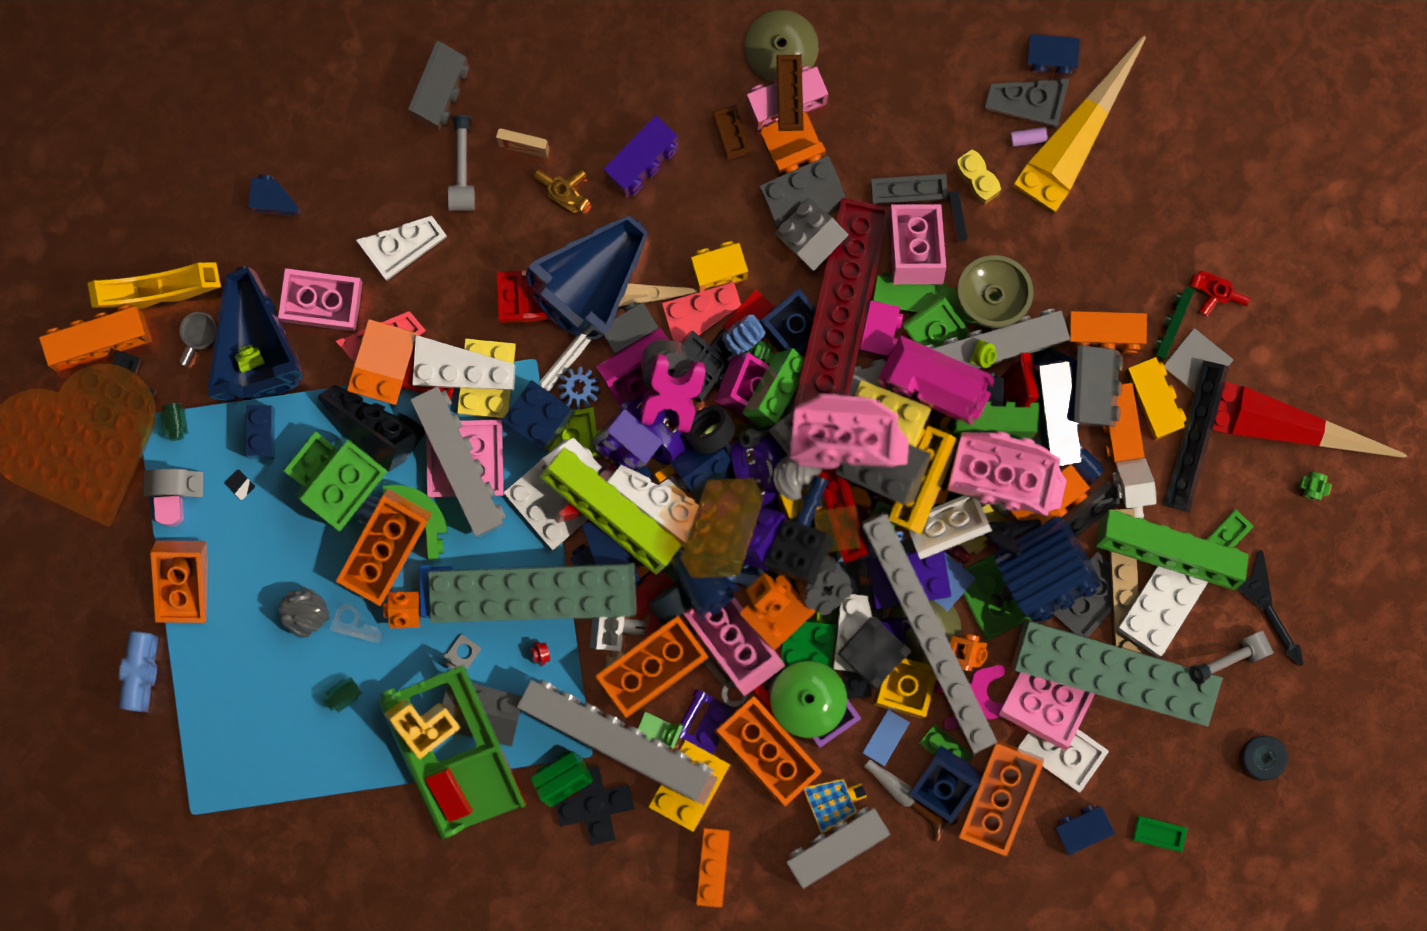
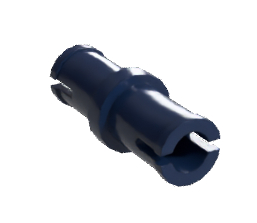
M817 475L813 476L806 496L803 495L801 499L803 503L794 522L810 527L817 507H821L822 503L820 500L827 483H829L828 480Z

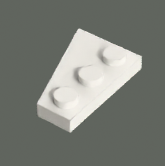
M429 216L395 229L385 230L376 235L358 239L357 242L384 279L388 281L447 238V236L435 219Z
M851 594L840 605L834 670L855 672L837 652L872 616L867 596Z

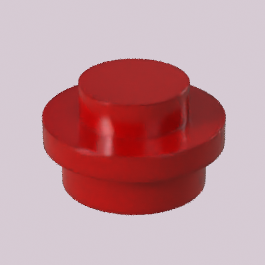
M534 642L533 648H530L532 661L534 663L537 662L540 667L544 666L546 662H550L548 646L545 642Z

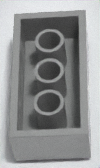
M867 807L853 814L855 820L848 824L845 820L831 828L834 833L827 837L821 834L810 841L812 846L805 851L800 847L788 855L790 860L786 863L802 888L807 887L891 835L875 808L871 810Z

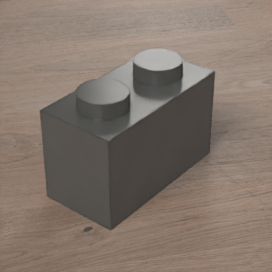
M634 302L624 308L625 313L617 318L615 316L611 328L604 335L614 354L619 353L658 329L657 324L643 302L639 305L637 302Z

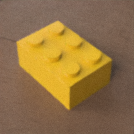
M685 740L680 752L692 758L690 763L694 765L699 761L714 770L713 775L718 778L706 803L702 805L661 784L649 808L694 832L730 764Z

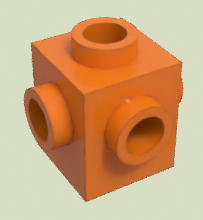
M764 573L746 589L754 608L759 613H766L773 618L792 602L787 593L788 587L780 579L775 580Z
M419 592L388 593V603H383L384 618L389 620V628H420L421 608Z
M965 633L964 637L952 636L950 646L963 670L972 671V667L982 668L983 663L986 661L988 643L979 641L980 636Z

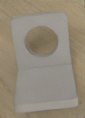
M460 635L447 654L444 653L443 657L447 659L445 664L451 669L464 665L467 670L481 651V647L464 635ZM462 644H467L472 649V654L467 659H462L457 654V649Z

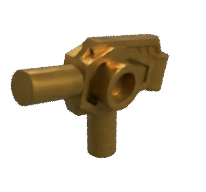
M581 168L567 180L561 176L553 179L539 169L533 176L534 179L548 187L549 198L573 214L580 211L584 212L590 203L589 200L579 195L573 188L587 176Z

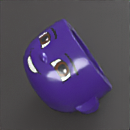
M644 394L633 401L624 402L620 406L619 412L626 409L640 421L639 415ZM663 409L658 412L652 425L643 424L663 441L651 457L659 463L669 465L680 454L682 455L692 448L684 432L678 431L677 412L672 409Z
M772 435L760 439L759 444L754 447H744L740 439L735 441L731 447V457L736 481L744 501L776 511L780 508L778 504L779 491L775 486L773 473L777 464L787 454Z

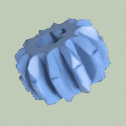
M748 315L727 329L722 336V340L725 343V347L734 356L740 355L761 341V338L765 335V329L759 319H756L754 315Z
M578 367V374L574 375L571 368L568 369L571 377L568 378L565 375H561V380L566 384H559L557 387L558 390L565 391L559 395L560 399L569 397L566 401V405L569 407L575 401L576 410L580 409V402H584L585 407L589 408L590 404L587 399L589 398L596 402L597 397L592 392H600V387L592 386L599 381L598 377L589 380L592 371L589 369L585 375H582V367ZM580 382L581 386L585 384L582 394H578V391L576 393L572 391L575 389L574 384Z

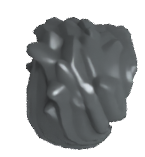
M302 586L299 590L286 593V597L282 598L283 600L279 603L278 612L281 623L293 635L299 638L309 637L330 619V612L323 598L305 586Z

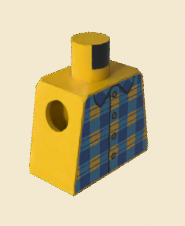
M844 779L808 786L803 789L820 833L826 832L855 814L857 811L854 802L867 797L861 783L847 788Z

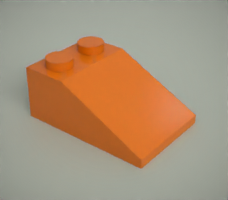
M369 319L347 391L396 406L417 333Z
M156 541L151 550L155 622L206 623L208 580L206 541Z

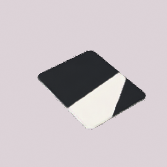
M237 470L225 481V484L240 500H243L255 488V485L240 470Z

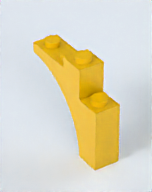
M195 263L186 267L150 275L112 280H94L88 283L92 308L121 307L131 304L132 307L137 306L139 309H143L160 302L183 301L221 287L216 263Z

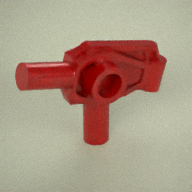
M1203 270L1198 274H1193L1189 284L1190 287L1201 290L1209 296L1199 309V312L1206 317L1217 302L1225 305L1231 300L1247 307L1251 298L1233 291L1234 287L1231 281Z

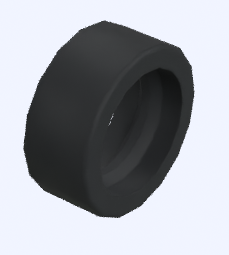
M712 405L695 412L691 429L688 433L684 434L695 451L701 454H709L720 450L730 442L734 435L735 426L725 409ZM719 423L712 432L700 436L707 427Z

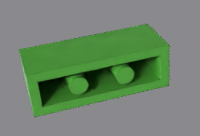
M793 348L776 353L742 413L760 428L777 424L799 385L805 358Z

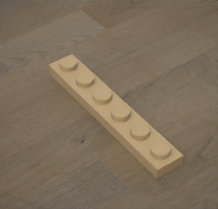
M1133 508L1111 509L1112 511H1121L1125 515L1135 518ZM1109 551L1114 645L1141 653L1140 645L1117 630L1138 597L1137 559Z

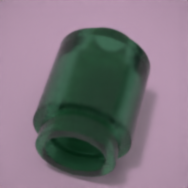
M171 403L161 406L160 419L163 437H168L169 441L184 439V435L188 434L185 409H182V404Z
M352 677L347 680L344 678L325 691L326 697L323 700L330 711L336 709L339 713L357 701L358 696L362 692Z

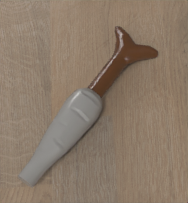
M871 759L864 765L898 803L905 807L911 806L932 824L934 842L940 839L942 830L958 822V819L955 818L951 823L909 795L912 789L911 786L879 767Z

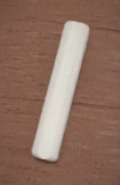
M580 334L578 337L576 336L540 380L539 384L542 388L550 391L561 375L568 370L591 340L586 338L587 335Z

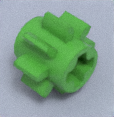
M762 341L757 342L755 346L746 352L767 365H770L776 353H772L773 346Z
M1312 471L1309 472L1308 477L1303 476L1299 485V489L1304 490L1303 497L1321 501L1322 496H1329L1332 484L1326 483L1328 476Z

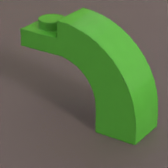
M402 485L383 486V495L387 489H390L432 513L425 526L428 559L430 561L440 560V554H444L443 538L439 539V535L449 534L445 517L440 508L430 497L415 488Z

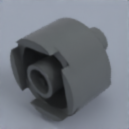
M659 339L645 348L641 359V371L644 384L649 390L654 389L649 373L653 359L658 353L666 355L669 363L668 375L678 378L687 374L691 365V358L687 348L679 341Z
M826 554L821 564L814 586L795 578L794 581L792 580V585L798 591L807 607L814 609L815 612H819L821 615L831 613L846 598L850 597L853 591L849 576L836 559L829 554Z

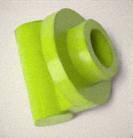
M978 339L969 363L988 368L995 362L997 357L994 344Z
M252 345L240 348L238 354L235 355L241 374L265 364L259 348H253Z

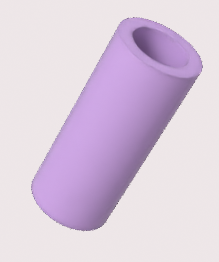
M1045 127L1010 132L1012 147L1047 142Z

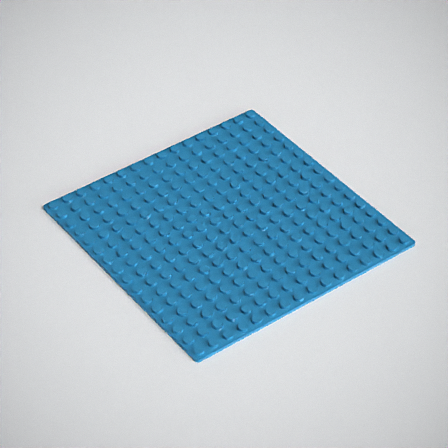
M536 360L514 361V365H516L514 390H511L509 410L531 380L540 385ZM349 385L340 386V388L348 390ZM329 388L146 414L139 417L145 471L182 469L203 472V497H181L183 499L184 521L177 526L167 527L155 520L154 498L156 497H149L155 542L206 541L207 543L206 623L165 622L190 812L194 815L414 783L377 700L381 698L380 693L388 689L394 688L395 691H398L450 670L451 668L445 664L447 659L443 655L449 652L460 635H464L481 647V651L467 669L473 684L523 696L531 680L539 683L540 679L558 688V694L561 695L562 691H565L579 699V705L583 706L585 703L574 618L431 623V618H423L420 615V628H389V620L384 618L383 603H388V595L382 605L379 606L336 582L366 525L358 523L359 517L352 515L344 527L338 531L294 496L301 485L283 471L290 458L293 459L304 446V441L314 431L332 445L342 436L362 450L318 400V395ZM401 388L396 406L362 396L363 402L373 406L377 404L385 406L384 411L396 416L399 413L404 414L423 427L410 400L421 395V393ZM460 388L454 389L451 399L452 404L448 406L452 415L458 412ZM246 405H272L275 408V459H249L246 456ZM457 413L460 421L502 420L499 418L459 415ZM502 421L505 492L538 464L542 458L547 456L549 450L547 453ZM426 433L407 459L390 472H387L369 495L379 498L380 502L383 496V486L389 485L412 487L427 495ZM237 470H240L255 485V488L243 500H240L225 484V481ZM505 494L504 496L491 497L495 506L500 504L506 516V518L502 519L504 526L479 538H476L457 497L431 498L440 508L448 526L449 534L439 535V539L443 538L444 554H440V560L430 561L428 559L426 528H424L389 593L419 592L420 597V566L430 565L431 567L452 566V569L564 566L566 561L563 543L552 550ZM302 586L312 589L326 602L330 612V619L326 624L306 638H299L284 627L278 612L279 603L283 600L282 598L286 597V593L299 590ZM537 641L540 643L545 642L550 653V662H546L541 667L537 662L534 663L530 654V648H533V643ZM462 644L458 647L457 654L460 658L467 659L471 656L472 649L469 645ZM448 683L441 684L410 698L414 710L420 717L436 704H443ZM521 710L513 746L500 744L510 769L554 763L558 760V756L564 752L574 751L582 758L591 757L593 753L591 746ZM454 732L432 750L438 760H444L476 747V741L472 736Z

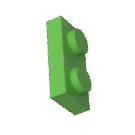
M936 724L932 726L919 742L932 755L935 754L941 745L967 763L974 757L972 753Z

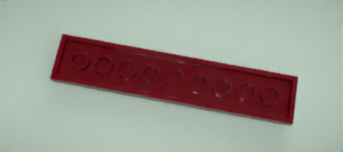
M846 198L841 199L836 222L849 235L828 256L791 416V427L794 424L796 406L821 394H837L849 397L889 220L890 207Z

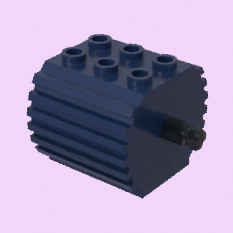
M1060 516L1015 540L1021 553L1020 556L1017 557L1004 548L992 553L999 567L998 569L1007 584L1002 589L1003 594H992L993 602L997 607H1002L1003 600L1006 599L1010 602L1015 599L1023 613L1034 622L1039 621L1042 623L1053 617V612L1072 607L1075 604V600L1082 596L1084 598L1092 596L1098 591L1096 588L1102 586L1101 580L1079 539L1072 531L1070 525Z

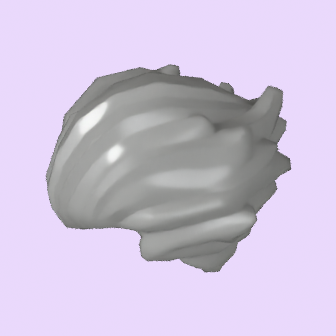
M785 448L784 451L787 456L777 464L773 473V480L780 494L789 500H798L801 497V490L810 486L813 476L820 474L822 468L797 465L793 460H790L791 449Z

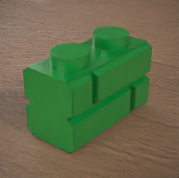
M574 751L562 753L558 756L556 762L539 767L536 771L537 773L531 776L540 800L549 807L554 806L593 782L583 758Z

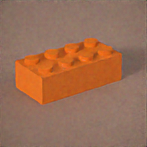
M129 304L117 308L118 312L108 315V312L94 315V320L85 323L83 320H78L70 323L69 328L63 330L53 328L45 331V335L39 338L48 366L54 371L59 372L115 354L116 350L124 351L152 342L144 313L137 306L132 307Z
M387 489L336 582L381 606L432 513Z
M677 616L596 675V678L627 719L709 659V657L680 617Z
M754 696L744 702L713 731L781 807L786 806L822 773L820 768Z
M997 740L960 830L959 838L1007 857L1043 766L1044 758Z

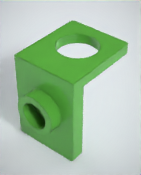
M643 712L637 729L647 735L646 740L650 741L653 737L669 746V749H674L683 725L670 724L652 714Z

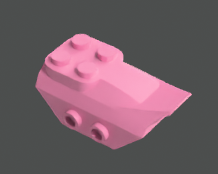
M821 394L795 407L790 460H793L794 463L800 466L834 468L840 463L894 467L895 465L907 464L909 439L898 426V415L875 399L863 396L848 397L837 394Z
M995 432V434L962 433L953 461L948 490L979 498V501L985 504L992 505L994 502L1003 504L1004 508L1008 510L1019 511V509L1048 516L1049 511L1061 508L1067 480L1059 468L1061 458L1042 446L1034 444L1033 440L1026 438L1016 440L1010 438V435L1004 432Z

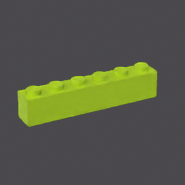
M565 447L552 459L539 476L653 573L658 574L665 568L681 547V544L676 541L672 534L664 531L652 517L646 516L637 508L633 501L627 500L618 492L615 486L603 480L596 470L588 467L574 452L569 451Z

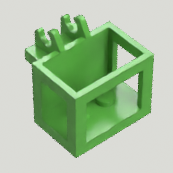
M314 431L304 441V446L293 459L290 458L283 471L301 485L294 496L340 531L388 471L348 439L341 436L332 445Z

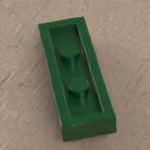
M1185 287L1182 292L1177 291L1172 305L1176 306L1172 315L1167 314L1162 328L1166 329L1162 338L1158 336L1152 349L1156 352L1154 358L1156 357L1157 360L1164 362L1167 358L1195 290Z

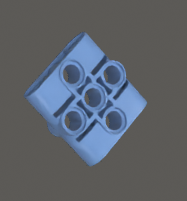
M128 632L126 658L122 659L120 667V681H122L118 708L148 713L151 686H154L157 674V664L154 662L156 660L159 637L147 633Z

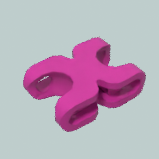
M658 353L653 359L649 373L654 389L644 393L639 415L641 424L652 425L658 412L663 409H672L677 412L678 431L688 433L695 416V408L691 398L697 397L702 390L705 377L704 363L694 361L691 363L687 374L674 378L668 375L669 363L666 355Z
M1002 665L976 671L972 675L971 684L969 683L985 718L988 720L1001 717L999 713L1004 703H995L990 700L987 695V686L991 681L1005 674V669ZM935 682L933 690L939 694L943 693L939 682ZM955 715L943 721L945 730L960 728Z

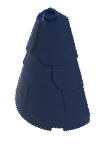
M629 215L593 230L590 235L568 243L565 247L536 259L526 271L527 286H532L535 292L532 297L541 310L567 332L577 337L580 334L587 335L586 338L588 340H596L603 337L612 326L620 301L625 295L631 273L636 269L648 231L644 229L639 221L634 220Z
M248 266L238 267L236 271L226 274L208 382V395L210 398L217 400L234 401L235 397H246V400L276 396L292 390L299 385V380L303 379L300 362L286 337L285 329L274 311L275 306L256 271ZM247 345L259 348L265 364L241 374L235 359L238 350Z

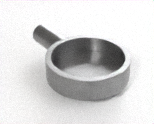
M193 312L187 315L181 322L180 336L186 344L178 360V363L187 367L195 350L208 349L215 343L218 325L209 314Z

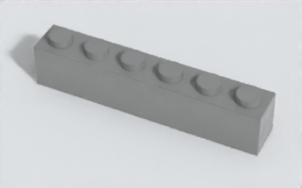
M436 387L410 399L476 538L504 526L502 519L506 518L501 505L495 506L491 498L495 493L490 482L484 483L480 475L484 473L479 459L473 460L469 452L473 450L468 436L462 437L459 428L463 426L457 413L452 415L448 408L452 402L446 390L441 392L439 387Z

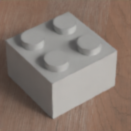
M810 198L802 203L791 217L783 222L774 233L813 271L849 235L827 212Z

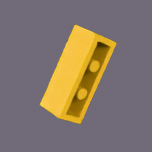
M1155 357L1130 367L1125 371L1130 383L1133 384L1135 396L1154 441L1185 427V414L1182 408H1177L1174 399L1177 396L1173 386L1168 385L1164 376L1167 375L1162 361L1158 362Z

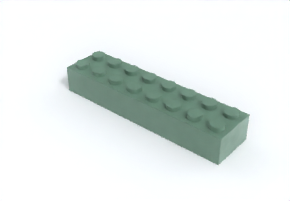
M634 563L448 569L428 572L431 623L630 617L637 614Z
M1026 619L1024 620L1010 667L1021 673L1205 726H1209L1223 679L1216 674H1211V677L1206 679L1203 684L1197 685L1190 677V667Z

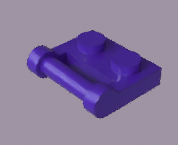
M695 689L692 694L694 698L680 723L683 727L679 738L687 740L713 755L720 741L713 731L734 713L736 709ZM705 702L709 704V707L693 736L687 733L701 704Z

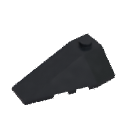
M336 385L318 395V400L363 452L388 472L407 459L426 433L421 425L401 413L396 416L384 411L385 406L377 404L373 406L363 402L362 396L350 393Z

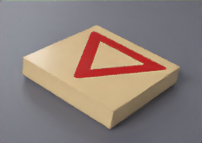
M501 128L498 129L496 138L499 147L544 158L548 157L549 146L546 139Z

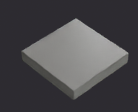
M1194 328L1164 366L1169 374L1195 393L1203 360L1229 366L1233 359Z

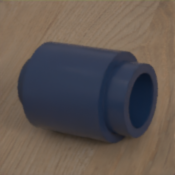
M1084 448L1082 455H1080L1081 462L1071 463L1067 466L1072 465L1082 479L1091 485L1105 470L1100 467L1102 464Z

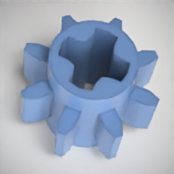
M368 495L353 514L359 517L358 523L368 524L378 505L379 498Z

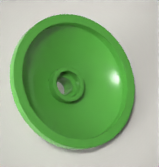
M803 661L789 666L777 677L771 691V708L775 719L786 731L799 737L814 738L830 732L839 724L846 710L847 693L843 681L833 669L819 662ZM812 694L814 702L811 704L806 703L804 700L805 695Z

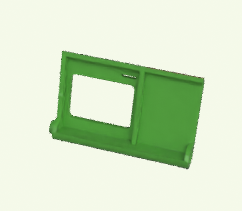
M464 665L457 666L398 691H395L394 688L388 689L380 693L381 698L377 700L384 714L402 699H405L412 705L410 701L412 696L448 683L460 705L476 741V747L444 760H438L433 750L421 759H418L385 717L440 840L450 837L466 827L527 805ZM448 767L473 810L470 815L450 823L425 780L428 775Z

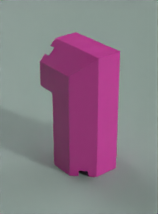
M901 335L878 378V382L883 388L886 389L888 385L892 387V393L917 403L921 402L922 405L968 425L974 423L972 418L978 419L981 416L990 397V392L986 391L987 385L992 387L994 382L991 374Z

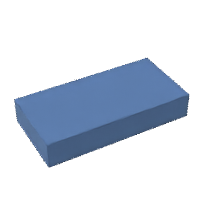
M887 710L862 754L885 766L910 722Z

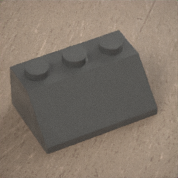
M436 41L408 108L413 120L440 130L442 124H447L451 113L448 110L451 101L456 102L460 92V88L457 86L460 79H465L470 66L467 65L466 56Z
M829 155L762 184L759 189L777 230L808 198L812 199L828 214L839 210L841 199L846 198Z
M1078 346L1075 423L1094 427H1116V421L1120 420L1121 415L1120 406H1117V400L1122 392V384L1118 379L1119 371H1122L1123 357L1120 356L1119 351L1107 348Z
M908 443L907 464L892 467L840 463L837 475L901 504H906L916 499L931 453Z
M447 684L442 706L447 709L460 727L456 733L473 737L450 684ZM473 684L499 744L512 747L521 714V709L517 706L523 696Z

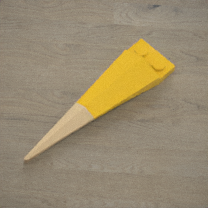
M1145 36L1132 47L1029 161L1014 183V188L1055 214L1068 195L1145 41Z

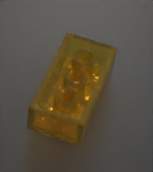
M754 478L707 480L681 556L692 578L739 576L764 499Z

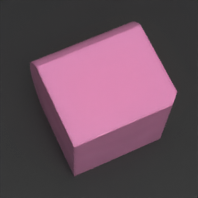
M180 496L154 498L155 520L167 527H174L184 521L183 499Z

